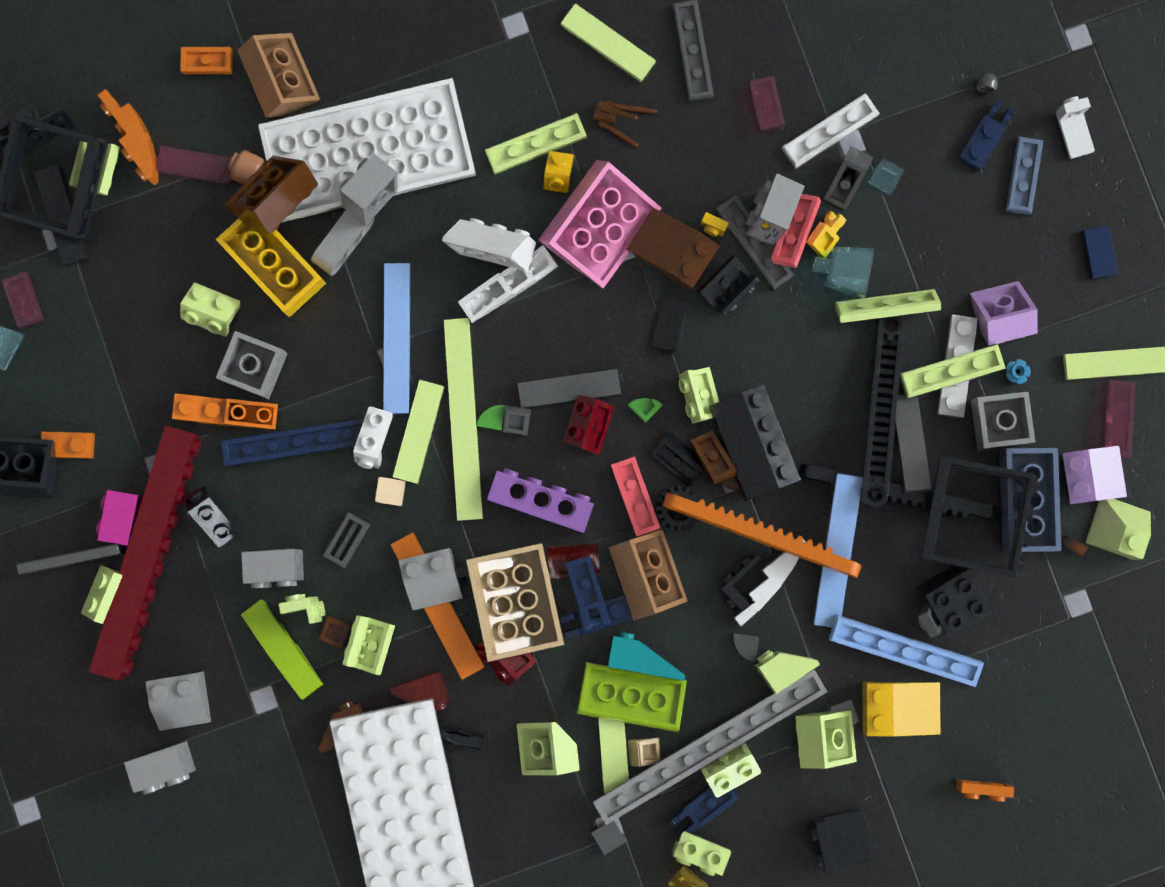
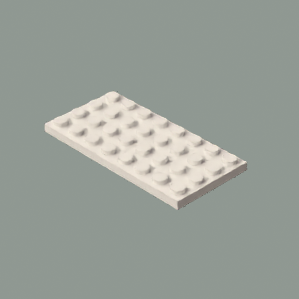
M453 78L258 125L266 161L273 155L303 160L318 182L311 195L304 199L296 207L295 211L282 222L343 208L340 195L341 183L346 177H352L358 171L359 163L364 158L369 159L373 153L397 171L398 191L394 195L476 176Z
M430 698L332 719L330 726L366 887H474L433 699Z

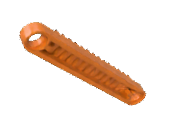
M667 493L664 499L663 506L844 575L858 578L862 565L833 554L832 547L823 550L821 543L814 547L810 539L803 543L802 536L793 539L792 532L785 536L781 528L774 532L773 525L764 528L762 521L755 525L753 518L745 521L743 514L734 517L733 510L726 514L722 506L715 510L714 503L707 507L703 499L696 503L671 493Z

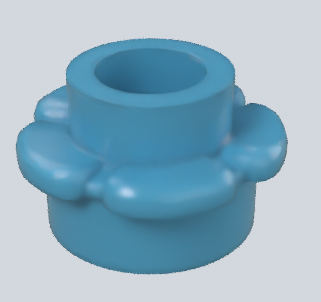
M1016 359L1014 362H1009L1006 366V377L1010 382L1022 384L1030 376V367L1026 365L1024 360ZM1017 369L1020 370V374L1016 373Z

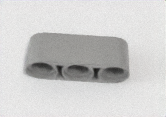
M345 211L311 257V262L333 276L370 229L375 218L365 226L349 212Z

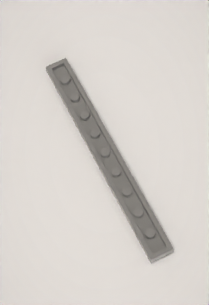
M813 669L779 693H772L597 798L593 803L607 825L827 693V690Z

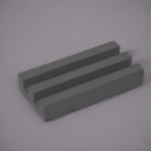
M347 512L322 556L346 568L371 524ZM353 520L354 523L335 556H332L331 552L349 521ZM359 524L362 525L343 561L339 560Z

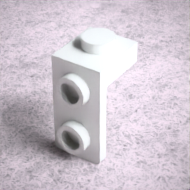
M1078 96L1063 101L1064 104L1055 113L1069 158L1073 159L1091 154L1095 149L1084 117V113L1091 107L1088 97L1079 99Z
M374 407L368 408L353 450L354 460L359 466L366 469H372V467L379 469L382 461L381 450L393 417L391 412Z

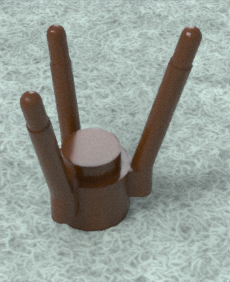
M600 100L594 113V120L600 121L599 127L607 129L637 148V142L611 126L609 122L614 123L617 116L633 120L638 118L635 114L620 110L656 114L657 110Z

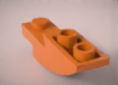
M105 89L98 94L103 102L100 104V107L108 117L113 115L117 121L114 126L123 136L119 139L124 147L121 149V152L129 162L134 160L138 166L135 171L144 182L149 180L153 185H156L158 183L157 157L148 130L136 110L129 103L121 108L114 97Z
M175 393L172 419L212 425L275 430L278 404Z

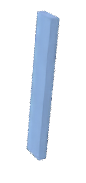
M384 263L383 410L392 414H410V263Z
M836 473L825 550L828 547H832L833 554L850 560L863 477ZM822 566L814 625L833 627L836 615L842 616L847 575Z
M836 615L829 635L830 641L976 687L984 665L983 661L840 615Z

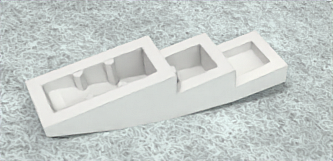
M542 245L533 252L528 271L509 267L502 273L494 275L458 301V303L473 323L506 303L559 266L547 248Z
M784 552L761 570L767 579L747 593L752 603L743 612L741 611L733 617L739 626H742L756 614L777 592L794 568L799 557Z

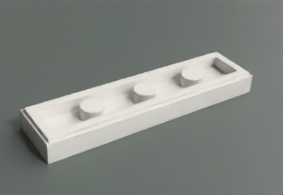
M865 93L784 145L782 150L794 168L797 169L876 118L880 113Z

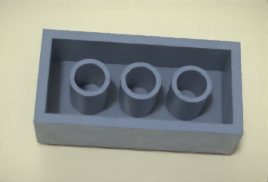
M1006 448L1000 450L999 467L1036 474L1035 480L1039 481L1037 495L1032 496L1030 506L1034 507L1033 518L1031 522L1027 521L1025 532H1029L1027 547H1022L1021 552L1061 551L1058 448ZM1000 477L1002 552H1010L1023 482Z

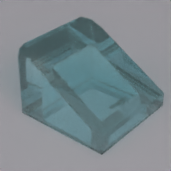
M882 158L869 184L891 195L904 169Z

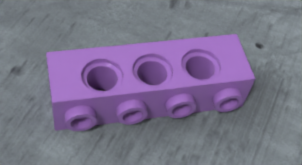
M504 468L503 472H496L487 498L488 501L581 533L585 532L594 506L593 503L589 502L590 497L576 493L575 497L565 494L567 489L552 485L551 489L541 486L543 481L529 476L527 481L517 478V472ZM514 485H522L525 489L524 495L519 499L511 496V488ZM539 493H545L549 497V502L544 507H539L534 502L535 496ZM569 501L572 503L573 511L569 515H562L559 512L558 507L561 502Z

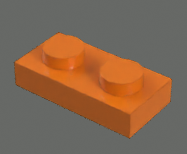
M181 47L180 71L182 74H232L233 50L231 47Z
M41 432V439L54 440L56 458L94 459V433Z
M959 779L956 782V790L964 793L963 797L979 799V795H989V799L994 801H1005V797L1014 798V787L1009 784Z

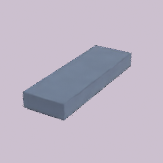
M1017 137L1005 211L1026 215L1032 213L1043 140Z

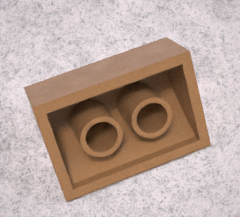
M292 33L252 35L237 50L266 118L285 116L320 100Z
M663 529L609 547L633 620L659 613L688 601Z

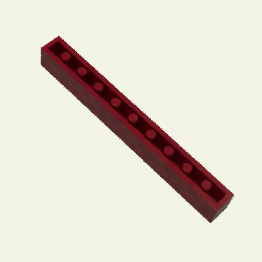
M165 425L119 574L123 576L107 612L89 669L91 673L118 681L124 680L126 676L131 674L134 664L131 661L133 652H136L140 646L141 637H139L141 627L146 625L149 616L146 610L149 602L153 601L156 594L154 584L156 578H159L164 568V563H161L163 555L169 551L171 539L169 538L171 529H174L178 523L179 514L176 513L179 504H182L186 497L184 487L186 481L190 480L193 474L194 466L192 461L194 455L197 456L201 448L199 435Z

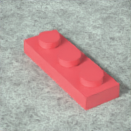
M801 194L790 226L775 246L771 257L773 264L797 268L821 203L819 197Z
M635 456L612 464L611 468L636 537L660 529Z

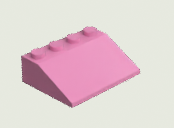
M596 160L538 241L598 286L604 288L629 254L626 248L653 207L659 211L661 207L611 163Z

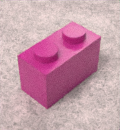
M107 490L106 495H103L101 500V510H103L102 519L98 521L96 526L97 540L128 545L143 496Z

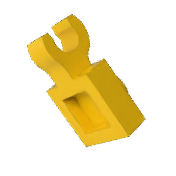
M829 211L824 218L825 223L819 222L806 243L820 257L826 258L839 240L836 233L844 225L846 219L841 214L836 216L832 211Z

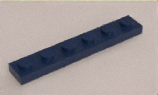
M364 419L221 441L224 466H235L355 447Z

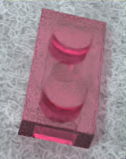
M774 76L750 81L749 87L759 131L783 127L785 121Z
M23 272L2 280L17 327L24 328L44 320L29 273Z

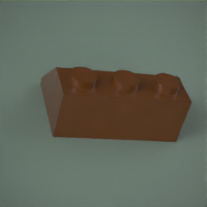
M273 155L223 205L253 231L270 234L277 230L279 224L287 216L291 215L304 199L311 195L318 182L305 161Z

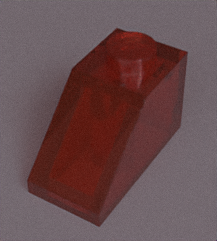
M442 671L390 689L393 695L409 703L432 698L435 712L447 708L446 703L451 700Z

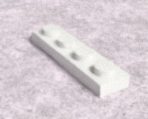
M951 315L944 360L973 352L978 318ZM969 380L940 389L937 415L964 418Z

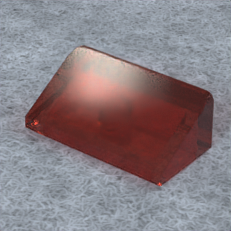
M598 544L549 547L547 549L550 579L569 577L566 563L587 556L591 557L596 575H600Z

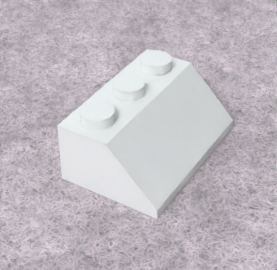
M470 218L469 221L460 219L442 239L445 244L460 255L528 271L536 246V242L529 237L530 233L520 229H515V232L507 231L506 227L499 224H492V227L484 225L483 221Z

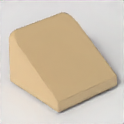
M379 477L375 502L402 506L406 481Z
M659 738L628 740L630 766L654 765L661 761Z

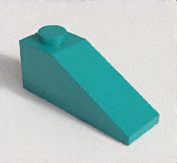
M619 632V636L613 635L608 667L685 680V675L642 642L634 639V634Z

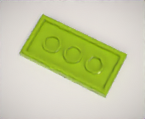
M586 662L577 714L679 732L687 680H678Z

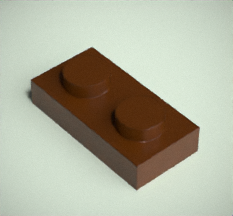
M713 430L690 440V446L713 485L736 475L737 470Z

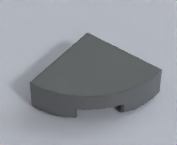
M733 633V642L737 651L745 659L756 662L759 637Z

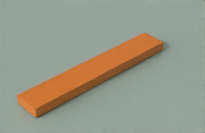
M413 532L390 544L398 560L425 554ZM451 602L424 608L461 679L485 668Z

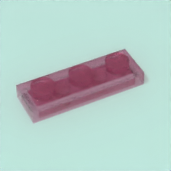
M160 146L156 166L158 172L225 184L232 183L230 171H228L231 157Z
M1110 380L1107 381L1104 448L1119 446L1121 458L1129 459L1132 458L1136 382Z

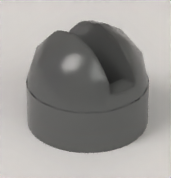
M992 73L982 74L977 81L976 90L986 94L995 93L998 84L995 75Z

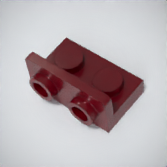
M578 395L563 443L599 455L614 406L596 398Z
M482 640L475 647L479 658L483 662L488 663L494 670L497 679L507 686L537 662L530 653L488 662L484 641Z

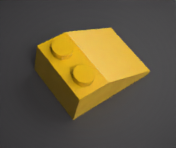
M862 682L863 734L866 736L940 734V683Z

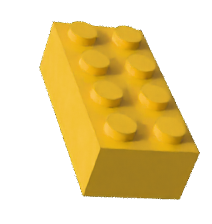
M237 219L216 239L288 317H291L326 284L277 230L270 234L253 231L240 219Z

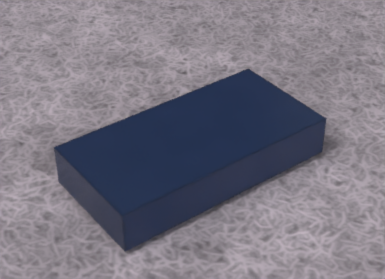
M1109 225L1082 230L1091 280L1118 275Z

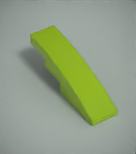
M259 600L241 614L266 653L302 700L323 685L299 646L293 642L282 623L276 619L264 600Z

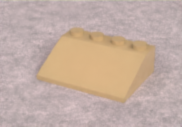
M542 543L466 560L488 662L564 645Z

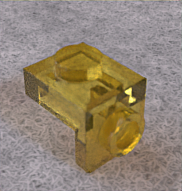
M684 865L671 877L668 883L671 887H708L709 885Z

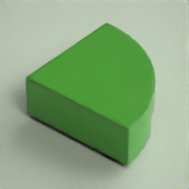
M640 398L633 400L627 406L646 423L663 404L655 399Z
M506 405L493 406L484 411L478 419L477 427L502 431Z

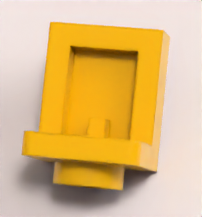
M549 151L544 175L545 190L568 193L574 154Z

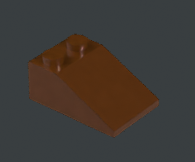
M653 207L626 250L689 291L694 287L720 245L699 231Z

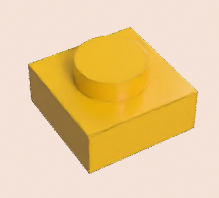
M706 212L700 226L704 228L703 231L711 236L717 237L720 235L723 237L729 222Z

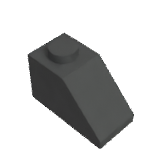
M851 146L824 199L846 210L862 182L873 157Z

